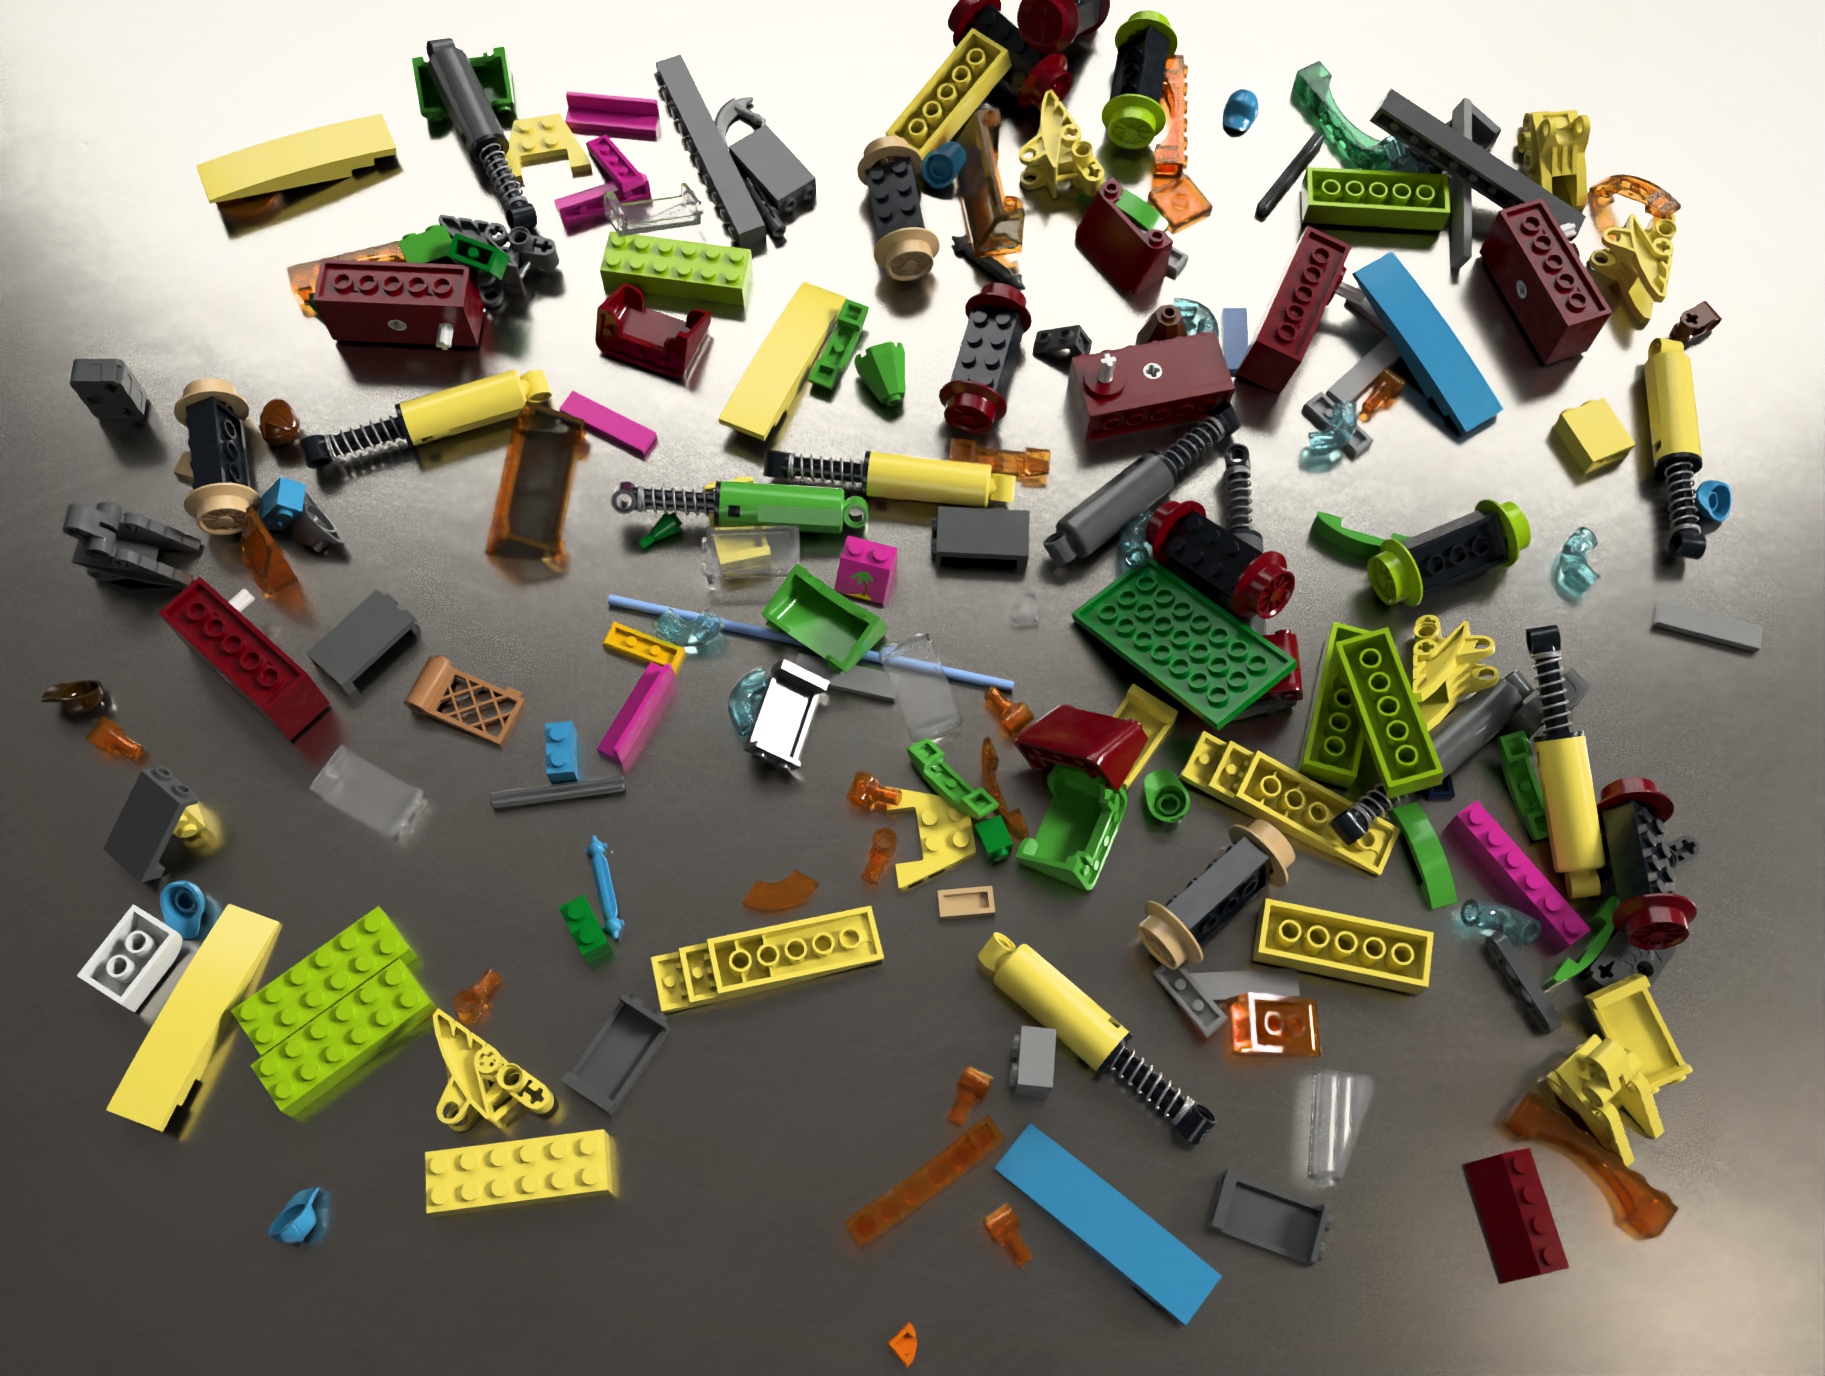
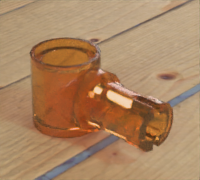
M1387 367L1384 368L1373 383V392L1362 403L1363 410L1373 414L1384 400L1396 398L1407 381Z
M995 686L991 687L984 695V699L999 712V721L1003 728L1012 736L1018 734L1035 718L1033 712L1025 703L1009 701Z
M104 716L100 718L85 738L103 751L107 752L109 749L112 751L117 750L133 760H137L144 751V747L125 736V733L122 732L124 730L122 727Z
M857 771L846 798L852 803L864 807L868 806L870 802L876 803L877 801L899 806L902 800V791L882 786L873 775Z
M880 828L873 834L872 847L868 854L870 858L861 875L864 881L868 882L870 878L871 884H877L885 863H888L890 858L896 853L897 837L893 830ZM886 839L892 844L888 848H881L878 842Z
M487 968L473 987L470 986L467 990L460 991L455 996L453 1005L457 1018L461 1023L473 1024L480 1019L482 1007L488 1001L487 996L498 982L502 980V977L497 972L492 974L493 970ZM465 1004H474L471 1010H461Z
M968 1064L956 1087L958 1088L957 1093L959 1095L947 1118L962 1126L973 1104L983 1100L993 1077Z
M1007 1202L982 1219L995 1242L1000 1241L1001 1245H1006L1018 1266L1033 1258L1032 1253L1019 1234L1021 1232L1019 1228L1021 1223Z

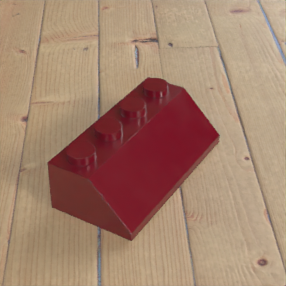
M1530 1147L1463 1164L1501 1284L1570 1268Z

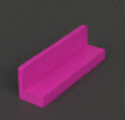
M566 92L568 110L565 123L569 128L657 136L660 114L658 102L655 99Z
M639 172L643 176L645 184L627 192H623L614 181L555 199L554 203L562 223L565 224L651 196L646 173L642 174V172Z
M653 662L649 663L597 748L598 753L622 764L675 677L671 664L665 663L664 667H661Z

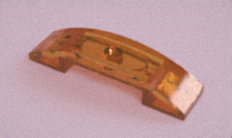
M1611 175L1589 188V192L1607 199L1614 194H1618L1645 204V213L1660 219H1666L1681 209V204L1666 190L1651 181L1633 175Z
M952 438L950 460L989 464L992 466L991 474L1030 477L1049 474L1050 450L1026 447L1024 452L987 448L976 446V441Z
M986 737L983 741L980 764L983 788L999 803V808L993 811L995 816L1001 815L1007 831L1022 842L1029 836V830L1020 809L1009 812L992 772L998 770L999 759L990 737Z

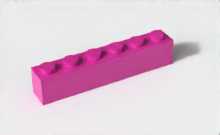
M1478 800L1458 813L1447 825L1559 954L1591 930Z

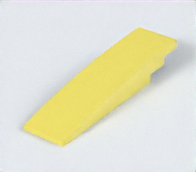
M378 114L270 140L198 164L196 168L209 204L351 177L352 169L373 166L375 158L396 155L397 150L383 115Z
M803 281L739 381L719 417V424L765 441L772 426L776 427L783 412L788 411L847 297Z
M1205 731L1200 734L1179 777L1226 804L1256 819L1264 820L1276 829L1377 876L1382 874L1401 830L1384 819L1377 817L1378 822L1372 823V827L1367 833L1354 843L1346 846L1329 823L1340 813L1348 809L1353 802L1258 750L1253 753L1231 740L1225 743Z
M232 904L227 905L151 1027L106 1109L107 1111L158 1131H164L176 1106H182L195 1079L200 1081L233 1017L231 1010L239 1005L280 925L278 921Z
M871 906L707 939V943L679 948L678 952L651 957L660 1009L663 1014L766 991L884 960Z

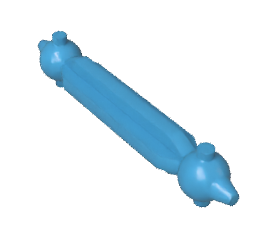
M593 835L591 836V843L588 849H585L586 855L590 854L593 856L591 861L601 912L606 919L605 925L601 927L602 931L610 933L615 940L618 939V934L621 926L624 925V921L616 918L618 907L608 862L603 855L607 844L600 842Z

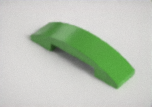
M1123 188V195L1115 205L1129 220L1145 231L1160 229L1165 232L1169 227L1166 219L1146 201ZM1082 190L1078 198L1090 204L1094 196H1088Z
M846 299L837 317L838 324L821 359H817L808 382L830 390L833 388L853 353L864 326L869 306Z
M1320 511L1317 512L1311 527L1324 539L1355 554L1367 557L1379 554L1380 546L1385 539L1341 527L1343 518ZM1392 533L1390 538L1396 539L1399 542L1410 538L1396 533Z
M1521 730L1498 737L1503 773L1520 819L1533 841L1548 837L1543 796L1529 756L1533 755L1526 732Z
M928 737L907 748L910 759L926 782L947 803L960 812L980 819L999 808V803L982 787L974 790L943 761L945 753Z
M1417 802L1393 808L1391 814L1396 826L1401 829L1399 834L1405 835L1423 880L1420 886L1430 911L1456 904L1458 901L1450 868L1439 839L1426 814Z
M1612 895L1600 905L1588 922L1597 929L1596 933L1576 961L1568 957L1558 964L1544 985L1551 988L1566 982L1598 957L1607 944L1614 928L1611 916L1614 909L1618 906L1617 897Z

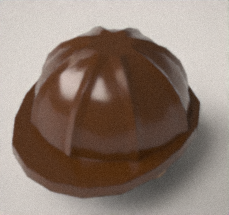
M273 399L264 406L258 426L262 434L261 437L269 445L274 446L288 444L295 440L300 432V419L286 401Z

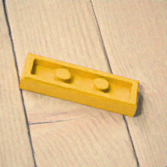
M613 622L602 643L604 648L647 664L653 662L664 667L665 663H669L672 665L674 674L685 654V648L616 622Z

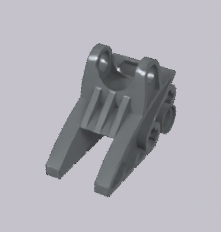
M439 215L438 222L440 226H446L451 240H453L455 233L499 248L510 257L502 280L471 269L476 283L480 285V295L483 304L487 307L500 305L506 291L525 296L526 291L522 281L525 274H530L537 269L552 270L559 265L560 259L555 242L550 238L530 235L529 230L525 227H515L507 233L505 226L500 223L491 222L489 224L488 221L474 220L473 222L469 218L458 217L457 219L455 216ZM507 242H510V246H509V247L504 246V245H505ZM494 292L498 294L494 300L485 299L488 293Z
M79 503L69 505L62 530L65 534L78 539L72 563L86 567V573L90 577L103 581L128 578L147 583L184 588L191 584L193 575L157 562L156 559L159 548L196 552L200 547V539L167 527L140 514H122V508L113 503H98L96 509Z

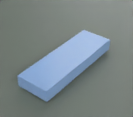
M1223 308V355L1229 372L1236 373L1248 348L1247 308Z

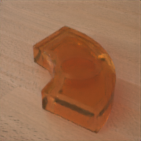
M796 870L788 878L780 882L766 883L757 880L744 900L743 906L755 911L769 913L791 907L794 908L806 901L816 891L819 883Z

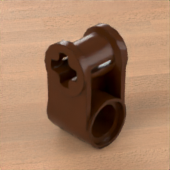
M1703 301L1681 314L1680 321L1672 327L1671 334L1677 341L1688 342L1703 333L1713 330L1722 321V318L1707 301Z

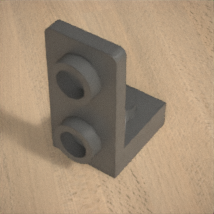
M1080 324L1042 330L1036 334L1033 351L1037 354L1069 349L1075 357L1081 354L1089 355L1092 340Z

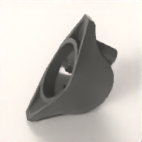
M305 492L303 510L291 523L295 539L304 545L312 546L317 552H320L330 542L341 545L343 541L333 523Z

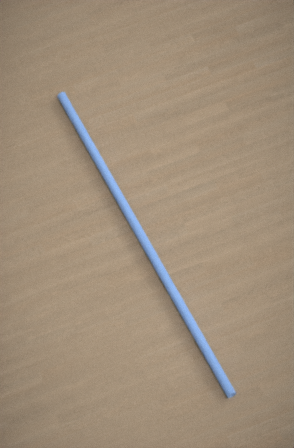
M611 594L608 598V604L806 647L783 631L777 633L769 628ZM870 650L861 658L867 661L1011 692L1014 681Z

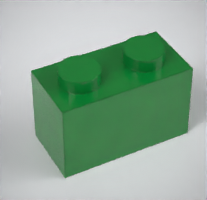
M455 233L446 255L459 265H470L471 269L502 280L510 259L499 248Z
M584 894L558 907L587 964L613 951Z

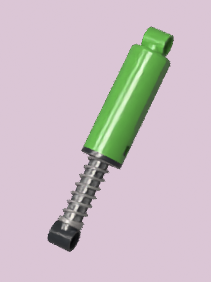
M716 480L715 489L712 493H707L705 489L702 492H695L694 488L692 492L685 491L684 487L681 491H675L674 487L671 490H664L663 486L659 490L654 489L653 485L651 489H644V485L636 487L633 483L626 481L617 484L611 498V505L614 510L622 514H628L633 510H637L638 513H642L643 510L645 513L649 510H654L655 513H658L659 510H664L666 514L669 511H674L677 515L682 511L686 515H689L690 512H695L697 516L700 513H705L708 517L710 513H714V526L840 534L843 523L852 528H860L867 523L869 518L868 504L862 497L852 496L844 500V490L831 487ZM627 494L632 500L628 502L622 501L619 495ZM853 508L862 510V513L858 516H853L849 512Z

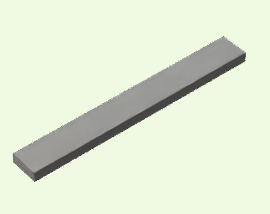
M1464 97L1452 110V128L1472 141V101ZM1452 176L1451 268L1459 270L1472 258V188Z

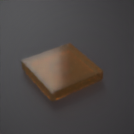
M1188 174L1150 191L1147 197L1173 230L1211 212L1213 205Z

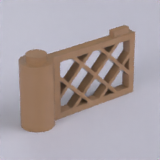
M444 656L429 657L404 700V704L419 714L432 716L501 747L525 703V699L522 698L523 693L511 687L503 690L455 669L450 665L451 661ZM458 677L467 682L468 689L453 693L451 685L454 679ZM483 689L490 691L492 699L477 704L473 692ZM471 694L474 705L459 710L455 698ZM449 700L453 701L456 711L447 714L437 711L441 703ZM505 700L516 703L512 711L504 714L500 713L497 704ZM494 704L498 716L482 720L479 709ZM474 710L477 711L479 722L470 725L463 723L462 714ZM500 721L502 730L498 737L488 734L485 725Z

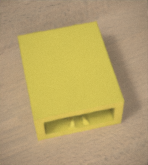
M1604 397L1595 401L1591 399L1584 402L1578 408H1568L1562 411L1558 416L1559 419L1553 426L1584 474L1627 457L1636 445Z

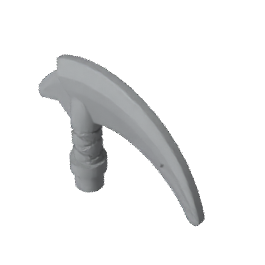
M734 97L727 101L717 112L714 122L726 147L728 146L726 130L729 123L736 116L745 117L753 124L761 127L766 124L767 119L762 117L761 114L746 109V106L754 101L753 97L739 99Z

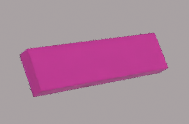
M606 134L586 142L587 150L623 192L645 184L643 176Z
M575 391L570 393L559 408L561 414L642 455L647 452L657 437L655 431Z

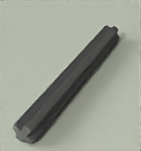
M1316 132L1310 137L1258 202L1256 207L1258 213L1266 215L1323 144V135Z
M619 775L492 792L490 794V804L492 808H501L620 792L625 790V780L623 776Z

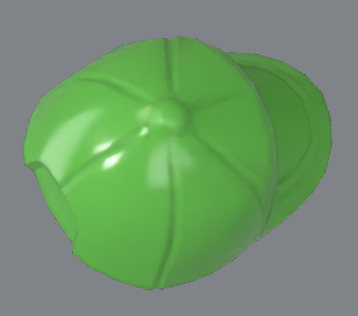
M1159 769L1148 774L1144 779V791L1147 805L1152 815L1164 823H1176L1182 820L1191 802L1189 794L1180 780L1169 769Z

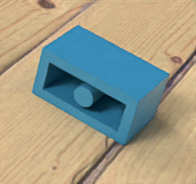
M280 477L261 497L258 524L264 525L270 530L283 531L303 510L306 484Z
M573 722L545 723L546 774L551 784L579 781L577 731Z

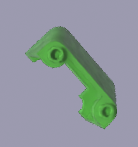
M505 47L493 48V54L490 56L487 52H484L483 56L468 58L493 111H497V113L510 112V108L514 107L510 61ZM423 56L411 58L420 114L422 117L427 118L429 122L441 121L442 117H450L428 72V62H424Z
M796 563L761 613L767 619L765 625L777 633L780 629L827 660L829 662L827 667L838 675L842 671L847 674L889 629L881 618L870 611L867 612L864 608H860L824 584L819 578L809 574L808 570Z
M1056 763L1053 771L1047 777V785L1053 798L1035 839L1027 837L1018 844L1015 855L1016 859L1025 866L1077 888L1091 890L1097 882L1126 812L1128 799L1122 787H1120L1118 792L1107 789L1105 787L1107 781L1097 776L1095 779H1091L1085 770Z

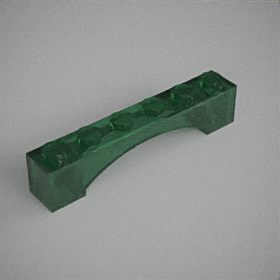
M1319 60L1297 70L1293 83L1295 92L1303 98L1308 108L1316 114L1321 124L1329 130L1334 140L1343 147L1347 156L1356 163L1359 170L1393 171L1399 155L1386 140L1380 141L1364 133L1342 113L1330 90L1332 74Z

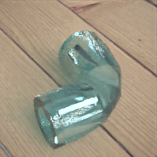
M1389 135L1380 142L1382 152L1393 172L1429 174L1427 165L1417 161L1408 147L1393 136Z
M1173 298L1172 305L1180 309L1184 323L1193 326L1195 334L1215 331L1219 341L1218 321L1208 307L1195 300Z
M1352 401L1336 403L1332 407L1333 422L1331 426L1322 431L1308 433L1311 457L1336 452L1350 442L1357 429L1358 411L1356 403Z
M1151 510L1144 512L1130 522L1120 536L1118 549L1121 558L1133 570L1142 568L1149 560V552L1144 547V544L1147 542L1146 528L1153 515Z
M1579 527L1567 538L1561 547L1559 559L1563 575L1581 595L1600 578L1586 560L1588 553L1597 546L1598 541L1595 534L1585 527Z
M669 608L652 624V627L673 644L692 647L705 644L725 628V625L709 609H705L696 619L685 621Z
M761 666L748 672L738 680L729 695L728 712L739 736L749 734L756 715L755 701L763 695L768 676Z
M1468 899L1461 907V919L1466 926L1501 931L1525 945L1532 944L1540 935L1541 923L1528 914L1512 907L1478 899Z

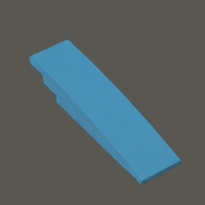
M1392 251L1352 274L1426 398L1433 397L1443 416L1450 415L1461 435L1504 410L1448 323Z
M1031 1123L994 1167L997 1173L1129 1285L1135 1286L1153 1303L1161 1306L1183 1326L1188 1324L1222 1277L1156 1221Z

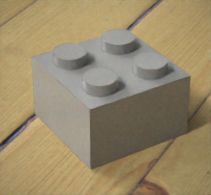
M1021 1026L1019 1034H1014L1011 1057L1016 1058V1063H1012L1009 1076V1086L1014 1087V1095L1040 1098L1049 1097L1053 1088L1056 1029Z

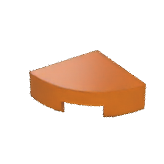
M910 1322L887 1343L906 1367L913 1361L917 1350V1338Z

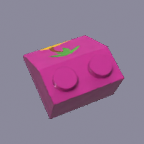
M848 535L840 557L834 590L842 596L883 606L897 564V548Z

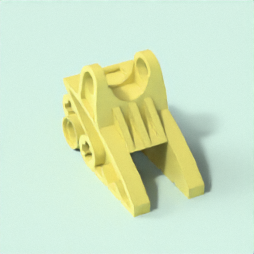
M1052 89L1046 91L1042 102L1041 124L1037 136L1031 139L1019 151L1020 162L1027 166L1020 173V184L1026 189H1035L1047 185L1052 198H1056L1059 182L1071 179L1072 184L1075 187L1081 188L1086 195L1095 196L1100 185L1104 183V169L1093 155L1092 144L1086 140H1081L1080 127L1077 123L1075 124V120L1067 112L1061 101L1059 102V98ZM1028 152L1033 153L1032 158H1025L1023 155ZM1029 175H1033L1036 177V179L1032 182H1027L1024 180V178Z
M1577 110L1525 113L1522 122L1524 132H1520L1517 144L1519 152L1525 153L1523 163L1527 177L1552 193V177L1563 176L1573 208L1576 210L1585 209L1587 205L1585 150L1591 131L1588 115L1578 116Z
M1667 208L1656 210L1645 229L1642 228L1633 213L1630 214L1622 228L1610 227L1606 229L1601 237V242L1609 249L1594 250L1588 259L1590 266L1594 270L1618 281L1630 311L1638 322L1647 325L1651 320L1654 302L1662 303L1667 293V283L1669 282L1674 245L1671 240L1677 232L1675 214ZM1607 235H1615V241L1608 239ZM1594 257L1604 258L1606 263H1598Z
M1424 615L1416 620L1413 630L1416 643L1413 647V693L1428 732L1444 719L1462 695L1493 687L1499 681V673L1495 667L1477 663L1495 652L1494 640L1487 636L1470 635L1468 621H1463L1447 638H1442L1438 617ZM1479 645L1489 646L1485 649H1475ZM1484 675H1493L1490 679L1479 678Z
M439 1008L433 1014L435 1035L445 1060L448 1081L436 1110L441 1122L447 1124L456 1132H464L471 1128L482 1115L496 1128L500 1129L502 1127L500 1118L518 1102L536 1114L547 1113L552 1108L554 1096L544 1084L518 1065L508 1063L495 1048L474 1033H471ZM519 1079L518 1082L515 1085H513L514 1081ZM534 1092L539 1096L542 1095L544 1100L540 1103L535 1101L530 1095ZM509 1096L512 1097V1099L509 1100L505 1105L501 1106L499 1109L497 1108V1106L500 1103H502L505 1099H507ZM451 1103L447 1118L443 1116V1109L447 1104ZM468 1114V1120L464 1125H454Z
M1593 1034L1584 1044H1579L1573 1050V1054L1555 1072L1551 1071L1545 1077V1081L1549 1088L1566 1105L1579 1113L1605 1150L1620 1166L1626 1169L1634 1161V1157L1617 1110L1624 1106L1642 1129L1654 1139H1657L1664 1132L1650 1085L1647 1079L1639 1072L1643 1068L1641 1060L1632 1051L1622 1048L1613 1039L1605 1038L1601 1041L1596 1034Z

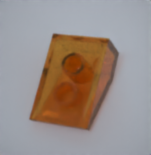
M252 505L247 507L240 542L245 555L241 556L249 570L252 568L255 570L256 574L252 577L260 589L265 587L269 594L273 595L299 580L277 542Z
M1249 992L1228 998L1231 1055L1249 1057L1321 1056L1317 999Z

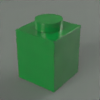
M1001 815L975 824L974 834L986 862L993 859L995 862L1001 861L1010 855L1013 842Z

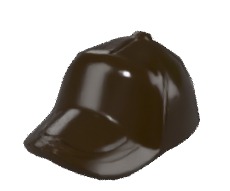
M89 679L57 684L46 690L41 702L61 703L72 714L93 711L100 704L103 697L102 683L98 680Z

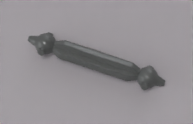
M966 234L964 236L957 237L953 235L951 237L956 247L954 249L956 252L964 250L967 257L1000 281L1008 282L1010 286L1016 289H1026L1022 281L1023 275L1020 273L1013 275L1009 268L977 245L968 243V236Z

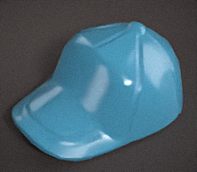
M1238 89L1228 97L1223 111L1224 126L1238 131H1246L1250 128L1259 113L1258 98L1253 91Z
M947 142L930 152L923 159L920 174L931 188L943 189L955 179L966 161L964 148L957 142Z
M1707 480L1701 483L1696 490L1695 497L1697 499L1695 507L1698 508V513L1708 519L1724 521L1728 517L1731 508V488L1726 483L1716 480Z
M181 880L166 885L160 893V906L165 924L181 934L182 939L195 938L199 933L201 915L205 910V898L202 891L196 884L190 881Z
M320 1188L306 1189L293 1196L284 1210L270 1225L268 1235L283 1244L302 1242L316 1224L312 1203Z

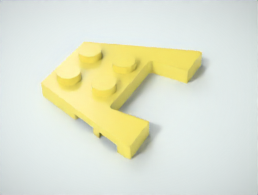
M559 113L515 120L513 122L509 138L510 148L505 158L509 160L507 166L512 167L511 173L516 175L514 181H523L521 162L566 154L569 158L572 173L592 170L591 161Z
M884 787L887 814L911 810L916 812L923 857L922 861L895 864L899 891L976 855L970 816L951 806L941 796Z

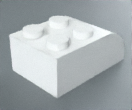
M133 904L77 976L135 1013L177 958L182 946V936Z

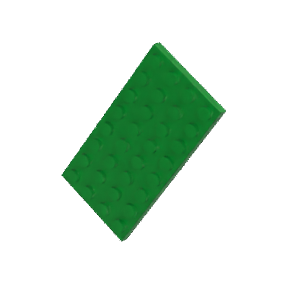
M1149 556L1145 557L1072 612V618L1076 623L1217 731L1297 668V661Z

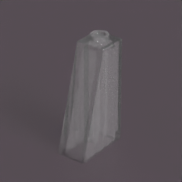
M1318 1069L1313 1074L1307 1178L1315 1179L1316 1184L1334 1186V1182L1343 1179L1376 1087L1377 1077L1326 1069Z

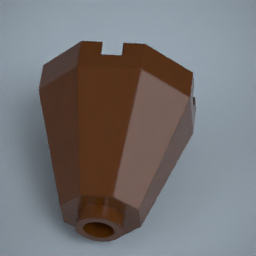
M1172 304L1160 306L1145 321L1137 333L1136 340L1138 345L1148 344L1155 340H1169L1176 336H1188L1180 309Z

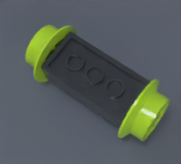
M1142 10L1132 14L1117 29L1114 39L1118 53L1110 99L1102 109L1101 119L1103 125L1108 130L1110 139L1118 146L1127 149H1139L1149 145L1154 137L1164 129L1166 124V114L1160 105V99L1163 90L1166 61L1175 54L1178 47V38L1167 17L1152 10Z
M1491 499L1481 500L1476 505L1474 512L1402 542L1392 538L1383 541L1379 554L1368 560L1369 580L1375 593L1385 604L1393 605L1401 602L1408 607H1415L1420 604L1422 597L1495 566L1510 567L1514 565L1519 558L1520 551L1530 545V526L1522 510L1513 502L1506 501L1498 504Z

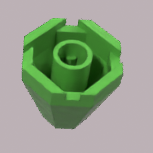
M885 342L867 348L865 350L866 355L861 357L860 353L856 355L854 361L856 371L881 403L888 404V406L900 403L902 401L901 398L905 396V351L902 343H897L896 347L894 342Z

